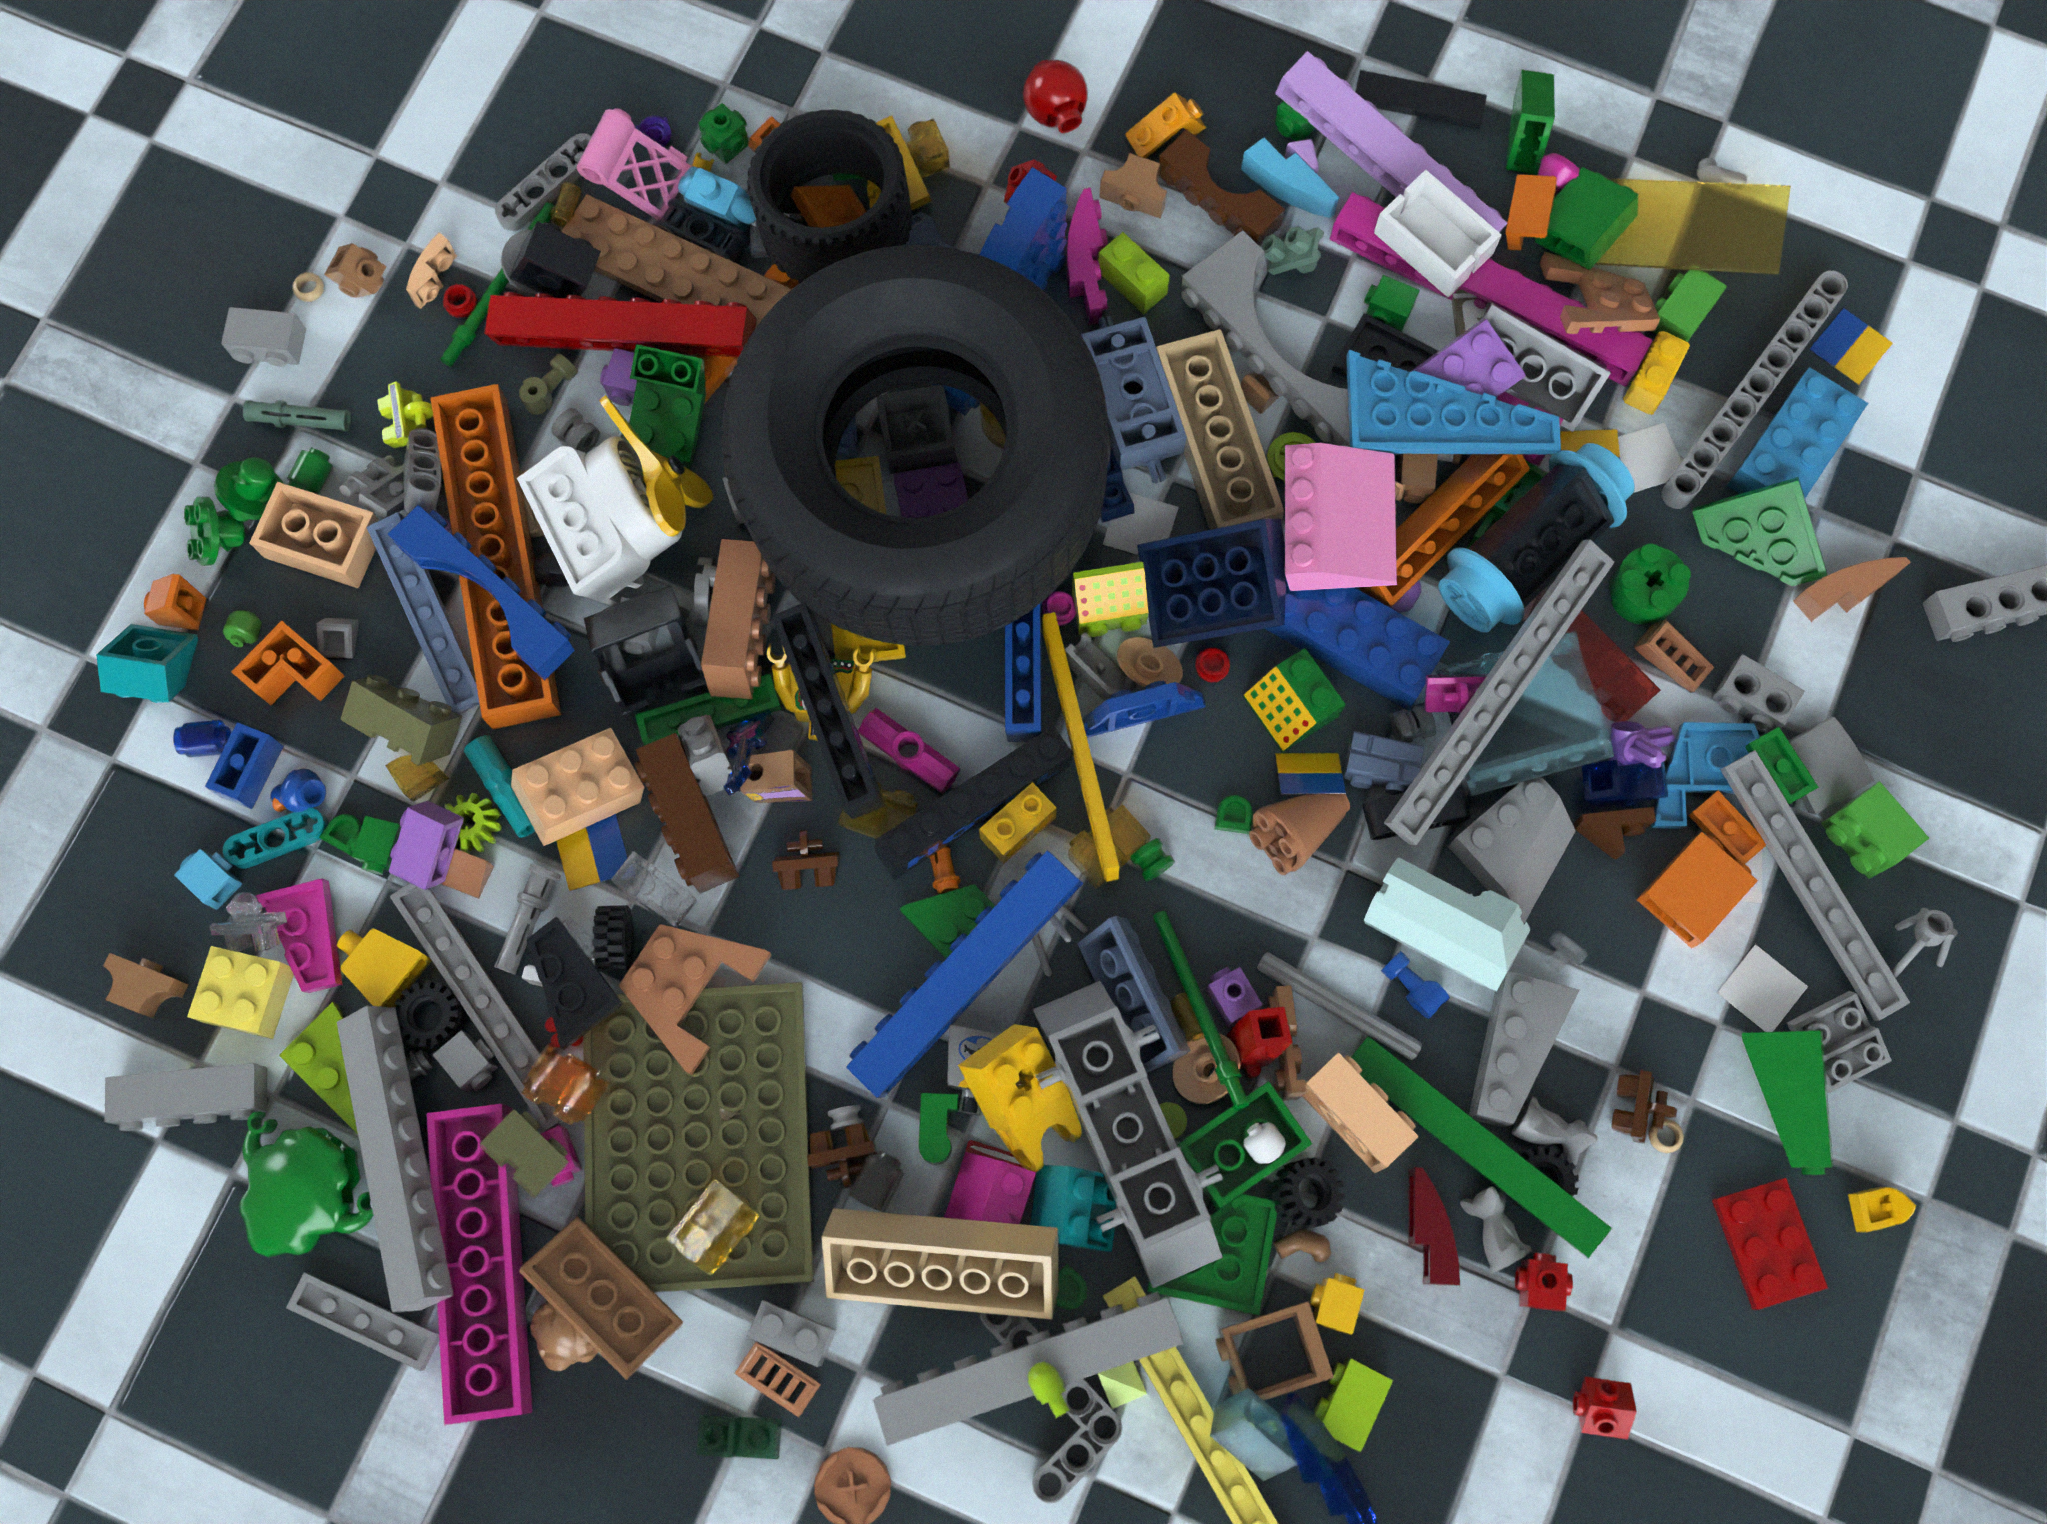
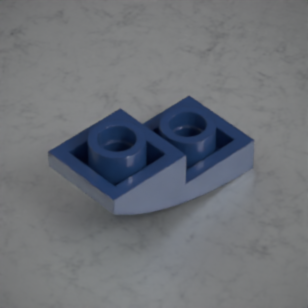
M1108 451L1107 482L1102 511L1100 513L1102 523L1135 513L1134 503L1123 482L1122 470L1113 451Z

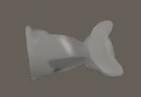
M1532 1096L1526 1107L1522 1108L1511 1134L1534 1144L1550 1145L1561 1143L1564 1154L1568 1156L1566 1160L1569 1163L1573 1162L1574 1165L1578 1164L1579 1153L1585 1151L1590 1144L1597 1142L1598 1138L1596 1134L1588 1130L1585 1122L1577 1119L1573 1123H1566L1559 1114L1542 1108L1535 1096Z
M1493 1186L1479 1192L1473 1200L1463 1199L1460 1202L1465 1212L1483 1219V1245L1490 1264L1489 1271L1491 1273L1513 1264L1532 1251L1530 1245H1525L1520 1241L1514 1223L1504 1214L1505 1195L1502 1192L1499 1193Z

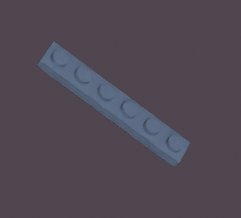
M396 512L367 526V530L446 703L452 707V712L460 714L480 704L475 673L428 570L421 569L396 546L388 535L404 519L402 514Z

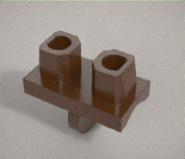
M800 830V841L787 842V852L801 851V855L778 856L772 861L773 872H778L782 890L801 888V870L814 869L815 887H824L835 884L836 867L840 863L839 851L810 854L811 850L823 849V839L809 840L808 830Z
M1640 1070V1076L1619 1075L1617 1096L1636 1099L1634 1112L1614 1109L1611 1128L1614 1131L1631 1136L1633 1142L1645 1144L1649 1114L1653 1115L1651 1127L1655 1129H1663L1664 1118H1673L1677 1114L1676 1108L1667 1105L1668 1092L1657 1091L1655 1103H1651L1654 1086L1652 1072Z
M864 1123L844 1127L848 1146L834 1149L830 1130L810 1134L811 1154L807 1155L809 1167L815 1169L839 1163L840 1167L826 1170L828 1181L842 1178L845 1189L853 1187L851 1176L864 1174L865 1170L863 1162L849 1165L848 1161L878 1155L876 1144L870 1141V1136Z

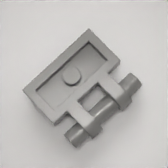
M387 455L383 459L376 458L368 464L367 469L363 472H355L347 477L346 483L340 486V492L346 498L353 494H359L358 503L381 519H384L404 509V464L395 468L397 462L391 455Z

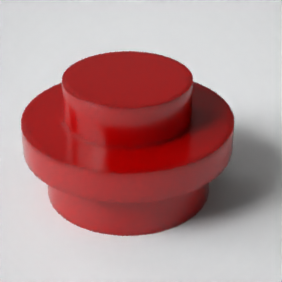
M1218 648L1204 649L1198 654L1195 661V670L1198 676L1207 682L1221 681L1227 676L1230 669V660L1227 654Z

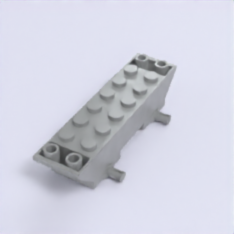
M1101 981L1033 1009L1056 1064L1051 1069L1035 1074L1040 1088L1043 1089L1061 1080L1067 1086L1073 1105L1117 1204V1209L1096 1217L1099 1224L1113 1218L1112 1221L1100 1225L1102 1232L1124 1223L1152 1288L1222 1258L1210 1222V1215L1203 1202L1202 1188L1223 1180L1221 1173L1206 1179L1207 1176L1219 1171L1217 1165L1197 1174L1187 1165L1180 1147H1177L1140 1059L1139 1047L1160 1039L1158 1032H1155L1154 1024L1133 1033L1124 1023L1118 1007H1115Z

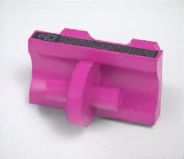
M1488 674L1426 675L1425 711L1461 713Z

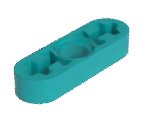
M314 808L287 814L229 837L223 846V856L227 862L237 868L247 869L322 840L319 837L328 825V819ZM309 818L318 822L313 825L311 833L305 829H300L308 825L307 819ZM291 824L297 831L293 832L289 825ZM282 829L285 833L283 843L278 847H270L267 842L269 834L273 830ZM241 844L250 848L244 852L245 857L243 859L235 855V853L240 851L239 845ZM259 845L263 849V852H261L259 849L253 846Z

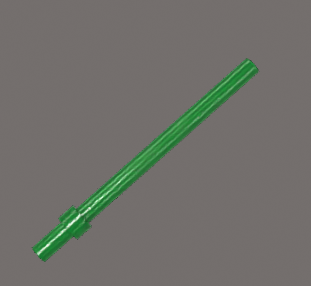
M546 202L527 230H532L537 221L549 223L557 211L556 207ZM502 268L465 323L458 325L452 334L453 340L440 358L441 362L445 365L452 367L463 349L470 347L476 338L475 331L488 313L490 295H500L508 284L509 280L506 278Z
M1157 912L1153 916L1215 1060L1217 1065L1215 1072L1220 1084L1226 1086L1236 1110L1245 1108L1249 1105V1101L1239 1080L1241 1073L1235 1061L1230 1060L1167 912Z

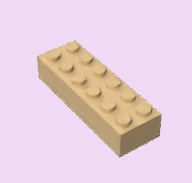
M1219 329L1156 346L1187 436L1184 455L1209 529L1212 530L1261 519H1281L1282 521L1285 511L1222 330Z
M832 1209L822 1235L826 1298L1052 1319L1059 1291L1058 1228Z

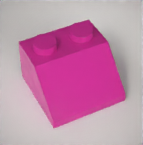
M965 1152L944 1218L1021 1224L1036 1172L1000 1160Z

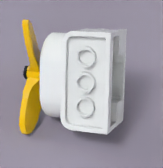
M605 395L599 402L626 439L618 436L609 437L588 454L569 446H561L518 477L517 480L573 594L613 606L621 602L619 591L626 586L639 588L643 585L644 578L642 575L648 569L650 560L681 538L682 530H684L686 524L685 505L703 508L713 500V493L708 484L696 473L684 467L676 456L671 455L669 458H666L651 450L641 440L612 401Z

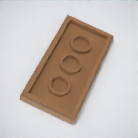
M578 1216L520 1267L519 1272L626 1380L683 1325V1321Z

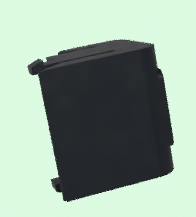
M671 585L654 592L642 594L584 618L590 649L595 657L598 658L600 669H597L598 675L602 683L609 686L615 702L619 703L623 715L649 705L645 688L651 687L657 699L663 696L660 690L663 687L667 688L669 694L676 691L672 681L674 677H678L682 692L706 683L701 667L702 659L697 649L698 646L693 634L689 630ZM667 626L675 647L626 665L617 645L618 643Z

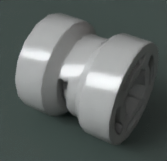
M574 408L567 409L561 413L555 420L551 431L560 441H566L569 447L583 453L589 452L600 437L599 429L592 423L584 422L582 414Z

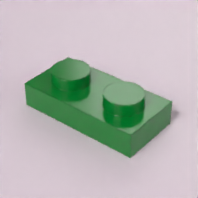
M1780 727L1775 728L1745 746L1748 753L1754 750L1757 752L1788 804L1819 788Z

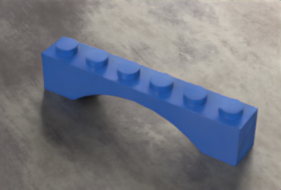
M417 505L388 533L389 537L421 569L442 570L461 575L476 582L491 593L505 613L510 629L511 647L519 658L545 681L575 651L568 641L571 634L557 621L551 625L544 618L547 613L533 599H530L528 602L519 596L522 592L521 589L509 577L506 576L501 580L494 573L497 568L487 557L481 554L477 558L469 550L472 548V545L459 532H456L454 535L450 534L445 529L448 525L447 522L437 512L432 510L430 513H427L422 507Z

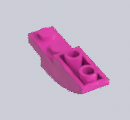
M1091 187L1084 188L1077 201L1071 219L1067 245L1069 297L1083 296L1089 325L1098 324V320L1102 318L1103 310L1108 309L1105 290H1099L1097 280H1101L1099 252L1108 245L1105 228L1099 229L1098 220L1102 219L1099 199L1093 200Z

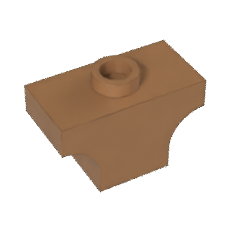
M1129 153L1126 163L1120 169L1104 171L1100 180L1099 198L1119 204L1128 211H1139L1161 219L1165 209L1167 191L1158 184L1160 163Z
M109 953L103 967L110 971L113 980L106 1000L151 1018L154 1017L158 1007L166 999L171 997L183 998L189 984L160 973L163 968L162 965L144 958L137 964Z

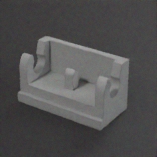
M1087 633L1081 635V640L1075 647L1070 644L1065 649L1069 668L1103 701L1110 699L1111 695L1118 691H1132L1137 687V683L1131 680L1091 640Z

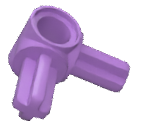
M1615 722L1611 724L1609 755L1614 757L1609 758V760L1621 765H1635L1642 762L1652 768H1659L1661 763L1666 760V753L1662 752L1660 747L1669 746L1674 741L1675 735L1672 733L1671 727L1667 725L1646 729L1637 722Z

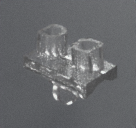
M241 892L237 893L231 900V903L227 905V912L231 914L225 923H212L209 927L211 935H224L227 950L241 951L251 947L250 934H252L255 951H266L280 945L277 927L286 923L287 919L285 912L260 913L262 911V904L257 901L256 897L252 893Z

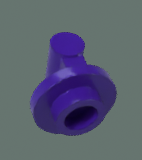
M649 116L643 119L640 125L635 126L637 130L663 147L671 138V129L667 117Z

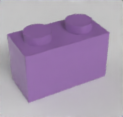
M428 800L408 807L400 820L402 828L398 841L391 850L392 862L389 873L424 890L445 882L464 818Z

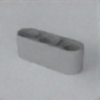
M418 428L409 433L404 458V509L409 514L419 505L427 513H430L432 510L436 511L441 487V461L436 433L431 430Z

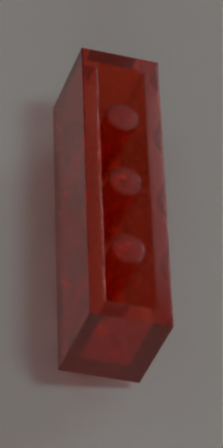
M1582 610L1550 654L1553 663L1560 670L1567 671L1576 680V685L1580 691L1587 696H1592L1601 705L1603 714L1613 722L1630 720L1661 691Z

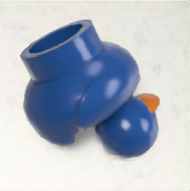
M310 769L293 770L287 775L282 784L272 789L270 799L274 810L277 812H282L286 809L292 812H302L308 808L319 806L325 799L326 788L321 782L320 777Z

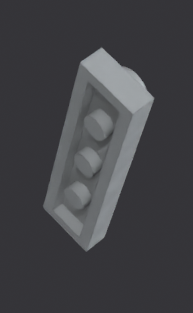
M303 1273L286 1307L299 1315L419 1371L425 1370L439 1341V1333L311 1273Z

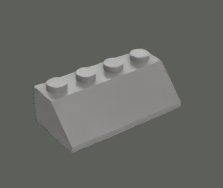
M1491 302L1480 320L1483 318L1488 320L1526 374L1523 379L1505 392L1528 402V407L1534 409L1536 406L1562 418L1561 426L1574 432L1611 372L1600 363Z

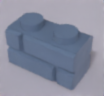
M1354 731L1348 744L1343 779L1351 780L1350 784L1357 788L1369 789L1372 785L1385 787V792L1391 795L1405 793L1420 772L1424 746Z

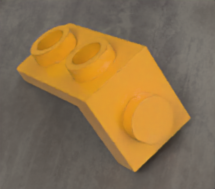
M1174 92L1127 131L1126 137L1136 154L1147 158L1182 128L1194 135H1198L1206 128L1200 118L1203 112L1192 98L1188 101Z

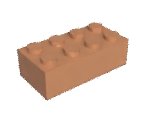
M721 539L701 661L710 696L752 699L754 687H759L761 683L762 670L761 666L757 665L759 655H764L766 650V635L762 634L764 624H769L771 605L767 603L768 594H773L775 590V574L771 573L769 566L763 559L754 541Z

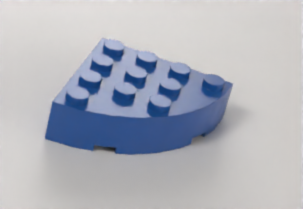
M1032 167L1009 199L1007 205L1010 208L1006 213L1002 226L998 223L994 224L979 255L1009 267L1044 291L1049 276L1052 272L1058 273L1066 260L1064 252L1067 239H1065L1067 227L1066 211L1068 209V204H1066L1067 188Z

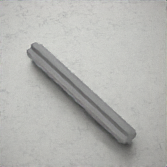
M1266 952L1257 966L1260 972L1284 986L1291 985L1292 991L1407 1059L1413 1060L1421 1050L1422 1043L1273 954Z

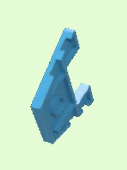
M1683 722L1679 725L1654 810L1656 821L1651 824V828L1683 829L1687 827L1686 793H1715L1717 790L1721 793H1734L1720 769L1747 755L1748 752L1745 746L1760 738L1754 723Z

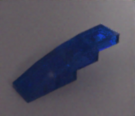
M1288 1393L1280 1416L1303 1483L1319 1482L1330 1516L1346 1515L1348 1524H1379L1365 1489L1345 1453L1322 1421L1297 1393Z

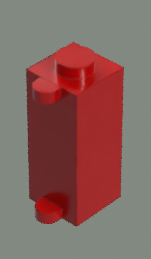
M1285 1006L1248 1011L1226 1035L1238 1050L1240 1069H1244L1246 1076L1251 1079L1256 1078L1261 1073L1260 1067L1269 1066L1292 1044Z

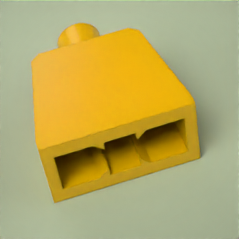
M374 928L369 930L364 938L350 929L337 942V947L349 955L341 965L340 970L373 1006L394 1008L396 1006L394 1004L396 999L401 1000L404 996L401 992L406 988L410 989L412 984H414L432 961L430 957L419 950Z

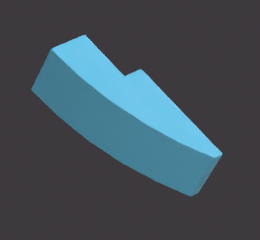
M1262 138L1244 152L1241 170L1267 192L1309 213L1327 218L1335 215L1339 201L1338 195L1296 152L1285 159L1265 138Z

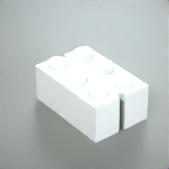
M1427 170L1420 174L1405 189L1403 196L1400 194L1379 214L1374 234L1448 298L1469 278L1471 272L1474 273L1494 254L1501 234Z

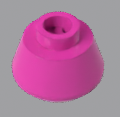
M1551 153L1542 158L1538 175L1555 176L1557 178L1556 196L1571 179L1579 176L1580 169L1565 157Z

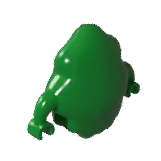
M257 1111L249 1116L247 1120L249 1130L244 1138L242 1152L244 1161L248 1166L249 1187L239 1202V1212L245 1222L248 1243L254 1252L266 1257L285 1253L301 1255L312 1251L323 1234L334 1232L350 1234L362 1229L370 1222L374 1215L370 1205L369 1192H364L359 1196L357 1200L359 1212L353 1213V1190L361 1179L357 1163V1151L349 1147L343 1139L334 1136L325 1128L314 1129L311 1126L301 1128L300 1130H285L274 1144L262 1146L260 1142L261 1135L273 1133L278 1126V1122L275 1119H268L262 1126L261 1122L266 1116V1112Z

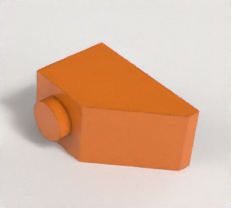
M171 574L153 581L151 590L144 599V614L158 625L199 630L207 598L181 575Z

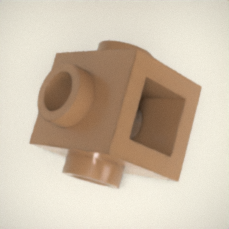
M351 243L338 248L324 275L337 283L339 290L353 298H359L375 294L380 289L384 281L382 274L387 266L377 260L378 256L371 250L364 247L359 248Z

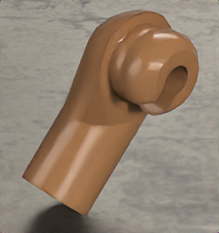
M1299 1229L1273 1242L1281 1259L1299 1250L1311 1254L1317 1262H1324L1331 1256L1329 1240L1324 1235L1307 1229Z

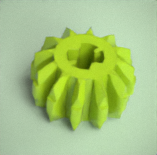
M471 793L466 801L462 795H457V805L455 807L449 803L445 804V809L464 818L455 848L460 847L461 851L469 854L473 847L480 853L484 852L483 842L487 840L491 844L496 843V839L491 833L502 830V826L495 822L501 814L496 808L491 809L493 802L488 798L480 801V797L476 793ZM470 819L475 822L471 829L465 825Z

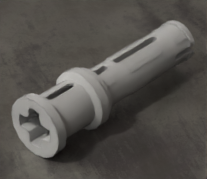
M534 864L529 866L531 874L524 891L518 893L517 902L520 905L496 964H494L495 968L514 975L517 973L521 958L527 947L526 939L531 936L540 912L548 909L549 903L547 899L555 881H559L561 877L558 873Z

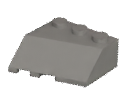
M1542 777L1518 783L1460 833L1448 848L1488 891L1492 890L1517 903L1522 911L1520 918L1524 924L1572 839L1575 829L1560 796Z

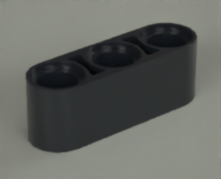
M1462 783L1458 785L1428 830L1458 824L1471 818ZM1404 793L1373 799L1362 804L1371 840L1399 836L1384 821Z

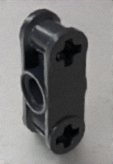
M676 198L669 200V208L661 220H656L653 224L736 263L735 261L742 250L747 249L751 244L750 238L740 229L714 219Z

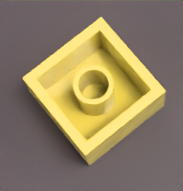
M211 946L187 1017L202 1023L273 1039L294 974L290 966L282 962Z

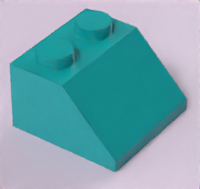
M130 624L96 654L101 692L116 694L123 698L137 697L149 699L154 703H169L186 685L198 643V635Z

